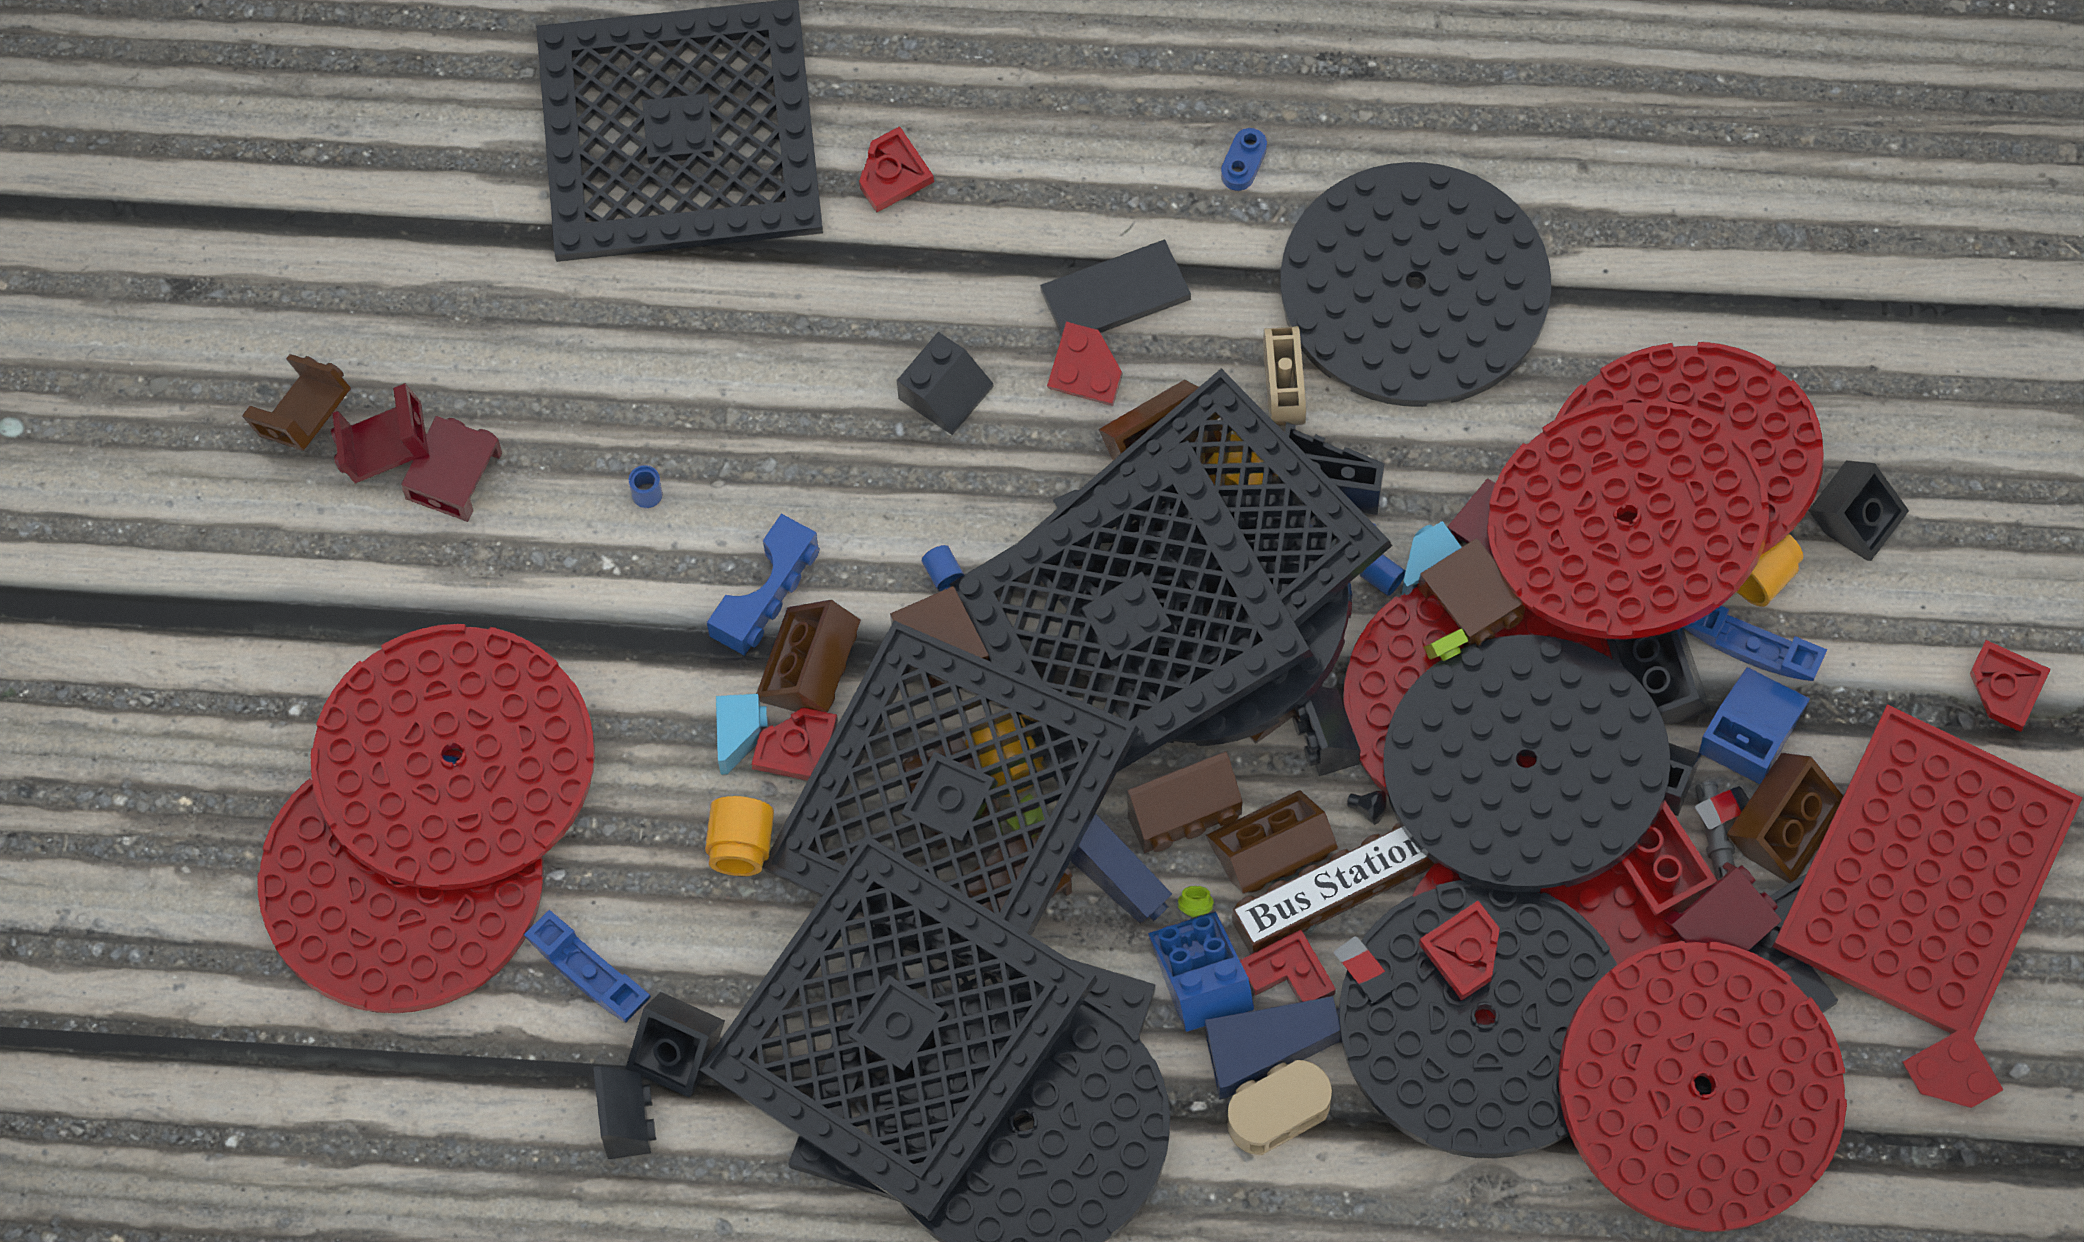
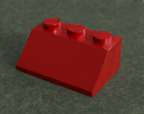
M1664 801L1655 824L1651 825L1647 833L1640 840L1637 848L1620 862L1655 917L1665 916L1672 910L1680 914L1683 913L1718 882L1666 801Z

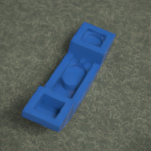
M1719 606L1710 614L1683 627L1698 639L1733 658L1775 674L1800 680L1814 681L1827 652V649L1794 636L1793 640L1790 641L1728 615L1729 609L1723 606Z
M548 910L524 934L525 938L566 978L598 1005L626 1023L651 998L650 994L625 973L621 975L576 936L575 931L552 911Z

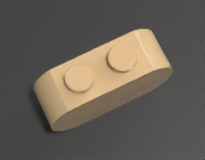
M1299 327L1264 328L1263 348L1269 417L1278 426H1286V422L1293 425H1303L1306 423V399Z
M1296 1060L1289 1065L1281 1063L1273 1067L1267 1073L1268 1076L1258 1082L1250 1080L1242 1084L1231 1098L1228 1107L1227 1125L1233 1142L1247 1153L1264 1155L1326 1120L1330 1111L1332 1089L1328 1076L1320 1067L1303 1060Z

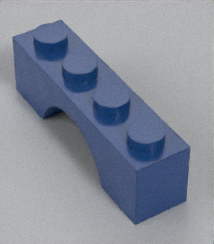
M782 513L763 539L765 556L773 566L772 573L767 582L757 591L747 595H725L707 621L708 632L711 638L744 656L751 646L756 647L764 634L763 628L769 619L774 620L778 616L783 606L782 600L788 591L792 593L797 588L801 580V572L806 565L810 566L814 563L820 551L817 533Z

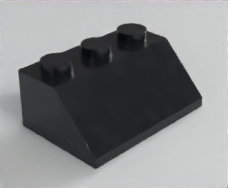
M1683 627L1643 638H1606L1613 660L1631 673L1646 689L1654 701L1664 724L1680 723L1711 711Z

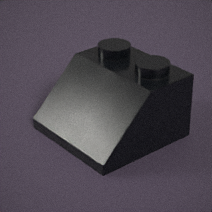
M937 332L896 380L898 399L951 435L955 433L994 387L993 382L969 353L940 332Z
M1848 460L1844 462L1808 509L1826 535L1867 561H1872L1909 512L1875 463Z
M660 992L643 1009L625 1069L638 1072L641 1076L690 1098L703 1076L699 1069L717 1045L725 1020Z
M603 1066L593 1067L600 1134L607 1158L615 1159L650 1154V1141L657 1140L654 1118L647 1119L646 1107L653 1106L650 1084L644 1085L641 1074L638 1072Z

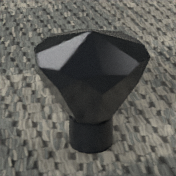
M1384 790L1374 791L1362 796L1353 793L1349 795L1347 806L1358 809L1374 825L1379 823L1384 816L1387 805V796Z

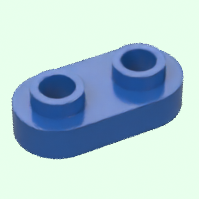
M1246 128L1239 131L1234 137L1221 167V179L1227 188L1241 191L1252 185L1267 151V140L1261 131L1254 128ZM1250 140L1254 141L1255 144L1248 145L1245 142ZM1240 167L1243 171L1235 172L1233 168Z

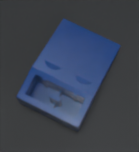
M1747 667L1719 707L1704 733L1698 753L1761 784L1787 742L1810 698Z
M1216 911L1148 933L1173 1004L1186 1032L1205 1026V1020L1254 1010L1249 978Z

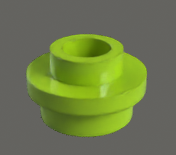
M1202 886L1186 887L1178 898V908L1190 917L1205 915L1214 906V900L1210 896V891Z

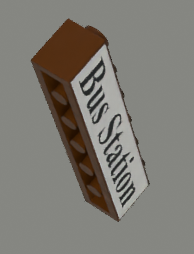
M1398 822L1391 831L1381 836L1380 834H1373L1367 837L1361 843V846L1351 851L1343 849L1335 853L1329 862L1321 866H1308L1298 874V877L1288 882L1281 880L1272 884L1266 893L1256 898L1254 896L1243 898L1232 909V923L1249 953L1253 954L1299 930L1305 932L1428 871L1435 863L1414 845Z

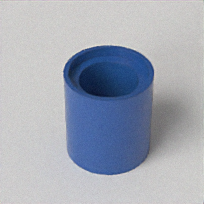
M648 465L638 466L633 469L629 475V485L634 503L642 508L656 506L663 496L659 473L655 468ZM643 484L653 485L647 490L638 489Z
M941 545L931 549L921 559L938 591L950 588V583L964 575L948 545Z
M1382 554L1360 573V577L1385 595L1390 596L1403 581L1406 570Z

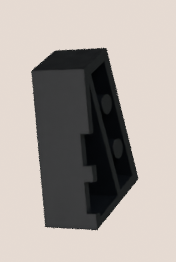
M1286 422L1284 433L1363 513L1378 515L1385 463L1347 447L1343 450L1326 443L1324 437L1317 434L1314 437L1296 430V425ZM1277 478L1276 484H1283V483ZM1294 495L1293 501L1303 505V503Z

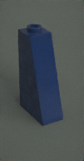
M1095 813L1071 862L1140 924L1148 917L1154 922L1169 907L1165 901L1172 893Z
M1333 996L1205 1020V1036L1219 1100L1236 1094V1090L1250 1080L1258 1082L1267 1077V1073L1278 1064L1286 1063V1065H1289L1296 1060H1304L1340 1042L1339 1008H1336Z

